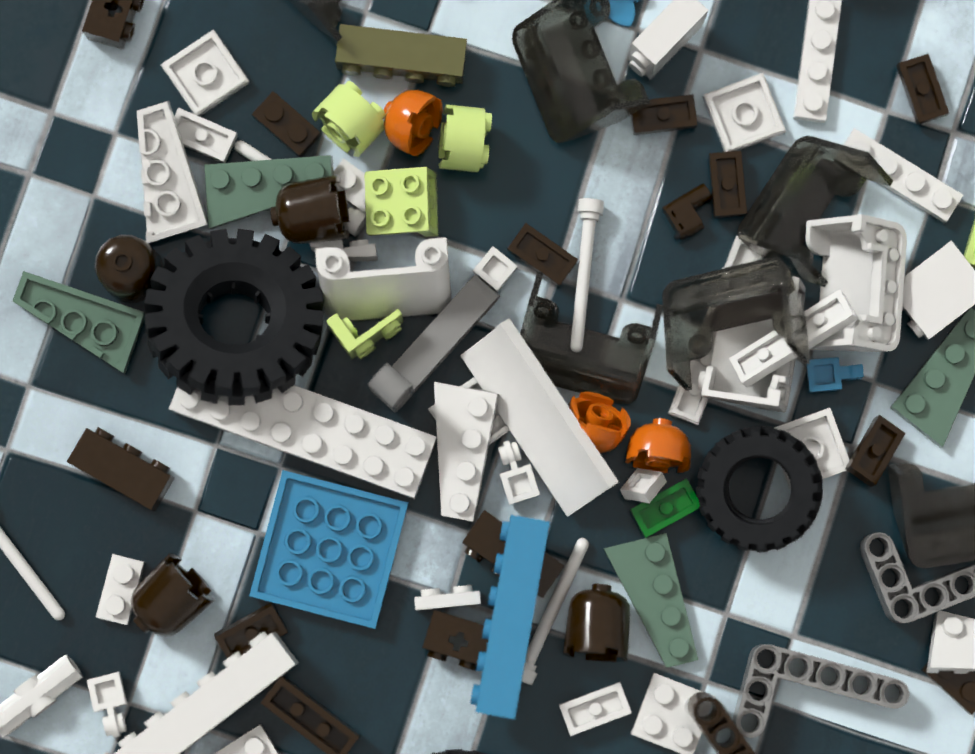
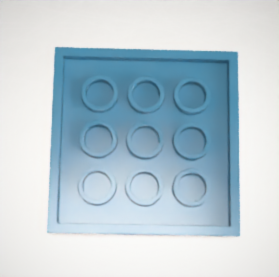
M283 470L249 596L376 629L409 503Z

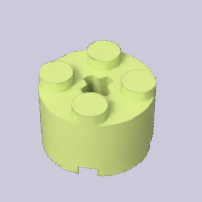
M347 81L344 85L339 84L315 108L312 112V117L315 122L319 118L324 123L321 130L334 144L346 153L351 149L355 150L354 157H359L384 131V121L382 119L386 116V113L378 104L374 102L369 104L361 96L362 92L358 86L351 81Z
M446 104L443 114H447L446 123L441 122L438 158L442 159L438 164L439 169L478 173L479 169H483L484 164L488 163L489 145H484V140L487 132L491 130L492 113H485L484 108Z

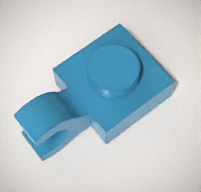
M839 357L805 361L809 393L842 390L841 380H858L864 377L863 364L840 366Z

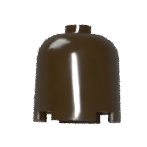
M337 174L285 185L276 197V206L271 207L270 210L273 226H279L282 235L294 244L348 239L349 231H343V222H349L345 190L338 191L336 184L341 183V177Z
M121 234L110 238L100 247L95 258V271L99 282L111 296L127 303L144 301L147 289H151V277L157 266L164 268L161 257L156 250L145 240L134 235Z
M173 553L168 554L132 592L131 606L136 615L133 620L145 633L151 631L162 637L173 636L215 601V598L211 595L207 596L212 590L204 579L193 568L187 572L178 564L182 559Z
M592 584V590H583L575 594L569 604L563 655L573 658L575 652L585 653L586 660L617 662V657L623 661H628L630 607L626 598L619 593L611 592L612 586L606 584Z

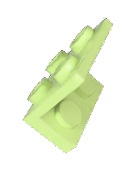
M428 167L365 172L366 233L370 236L418 232L425 237L438 236L436 173Z
M397 309L359 337L358 331L347 317L341 320L336 313L326 320L330 331L351 359L357 356L363 359L376 349L374 343L383 337L386 341L394 337L402 330L400 326L404 322L402 313Z

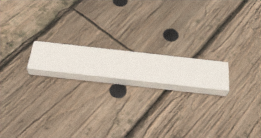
M737 235L724 268L757 272L767 247ZM714 294L668 411V415L697 426L700 423L709 399L701 395L702 390H698V378L700 371H706L707 366H711L721 306L719 296Z

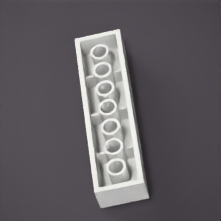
M295 385L283 393L278 388L272 390L271 399L256 403L254 396H246L245 405L228 406V397L219 396L218 402L215 404L201 400L200 390L195 389L189 395L177 387L169 410L176 414L414 500L416 499L437 441V437Z

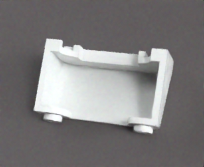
M864 214L808 220L806 222V245L811 253L823 256L819 302L840 289L858 318L809 350L893 351L899 344L907 247L905 229L897 222Z
M446 237L427 239L421 242L415 251L416 266L352 272L350 271L348 256L343 250L335 247L315 248L319 284L324 300L323 307L329 318L337 313L341 320L345 317L350 321L384 319L397 309L400 310L403 317L439 314L451 301Z
M722 267L721 276H716L714 282V295L719 296L721 306L711 366H707L706 371H700L698 378V390H702L701 395L703 397L771 411L786 412L796 358L748 388L741 383L729 358L803 312L806 288L799 277Z

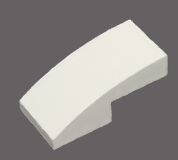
M343 240L310 243V247L314 252L315 248L335 247L343 250L348 256L349 261H378L375 243L369 244L368 240L349 242L350 247H344Z

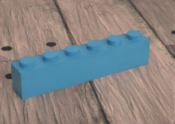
M510 515L509 522L503 521L499 540L506 541L504 554L497 553L494 573L500 574L498 587L491 586L488 605L494 606L492 620L485 618L482 638L488 639L486 652L479 651L476 671L482 672L480 685L473 684L470 704L476 705L475 712L515 719L549 530V521Z

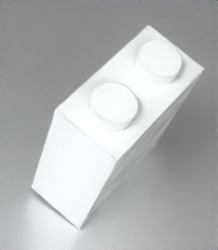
M673 0L632 42L628 59L631 61L629 66L641 77L646 75L651 80L703 26L708 9L698 0Z
M952 241L904 276L902 310L910 317L911 321L907 324L918 338L924 335L929 340L975 305V270Z

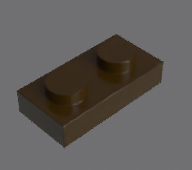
M929 53L896 65L916 125L949 114Z
M274 91L252 113V116L299 158L321 136L319 130Z
M694 94L632 101L629 104L633 136L691 129L698 126Z
M741 151L709 153L714 218L746 216L747 206Z
M527 223L524 224L507 248L508 252L558 287L561 286L578 262L576 257Z
M881 415L876 416L845 470L868 486H875L903 439L905 432Z
M272 602L216 632L214 636L228 659L237 651L241 655L245 654L252 648L249 642L263 631L267 635L276 632L279 637L285 635L288 631Z
M927 662L921 671L968 714L972 715L975 712V673L969 671L967 674H954L953 671L927 673Z

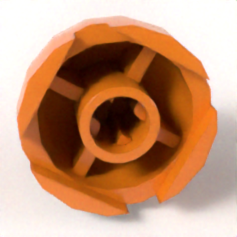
M406 90L396 96L393 101H389L384 108L386 113L384 117L385 135L392 145L400 151L413 156L420 155L433 140V138L428 136L432 127L439 128L443 112L442 101L428 92Z
M581 392L578 398H575V395L571 398L568 406L599 453L610 452L625 438L631 426V418L623 407L620 412L613 407L614 400L594 392Z
M655 418L653 423L642 425L634 431L628 443L625 462L628 464L633 460L634 468L668 473L669 467H678L677 473H683L690 469L691 444L688 436L680 428L672 426L671 420Z

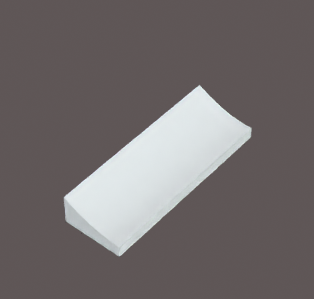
M510 318L500 323L489 334L460 355L483 391L499 394L496 411L567 517L619 482L589 436L581 428L579 421Z

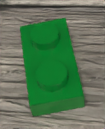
M686 478L657 494L650 503L643 502L629 511L644 538H647L699 509L700 504Z

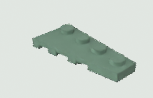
M333 156L204 165L208 229H214L223 224L238 221L265 210H271V207L276 206V197L279 191L287 184L334 175Z
M23 271L13 302L125 374L145 320V312Z
M970 308L963 314L890 407L940 448L943 447L975 376L974 309Z
M667 533L603 548L665 667L668 668L698 660Z

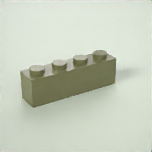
M340 24L335 63L337 69H342V73L357 76L361 72L373 73L374 77L380 79H392V75L403 76L408 82L423 83L424 79L436 80L437 84L441 86L454 87L456 83L463 84L467 39Z

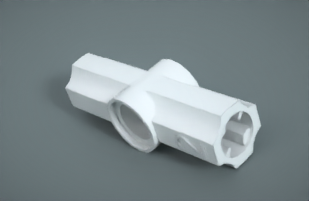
M68 655L58 659L40 675L36 674L14 690L15 694L0 704V735L2 737L11 734L29 718H34L48 709L57 701L56 698L84 677L79 667Z

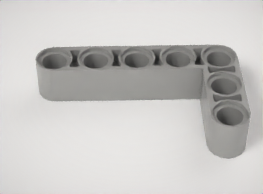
M477 275L473 276L393 366L387 363L377 372L368 384L370 391L396 413L491 309L500 295Z
M880 532L869 534L861 541L860 552L884 613L892 622L909 623L975 597V563L911 587L894 542L887 534ZM875 538L884 544V552L879 557L874 556L869 548L871 541ZM886 569H891L896 574V583L892 587H887L882 582V574ZM959 576H963L968 581V590L964 594H960L955 589V580ZM930 587L934 588L939 596L937 603L933 606L927 604L924 598L926 590ZM900 599L904 600L909 608L907 615L903 618L898 617L894 612V605Z
M760 644L755 646L749 654L733 715V722L744 737L754 738L759 736L767 722L778 678L894 709L903 707L907 703L909 690L904 682L895 678L774 645ZM767 649L773 655V662L769 667L762 668L758 664L757 656L762 650ZM795 658L801 659L805 665L804 672L798 677L793 676L789 671V664ZM826 667L833 668L836 673V679L831 685H825L821 680V672ZM862 675L866 678L868 686L866 691L857 694L853 689V681L857 676ZM756 681H760L765 687L764 696L758 700L752 699L749 694L750 685ZM894 684L899 690V696L896 701L890 703L886 700L884 692L886 687ZM752 713L757 719V725L752 731H744L741 727V719L745 714Z

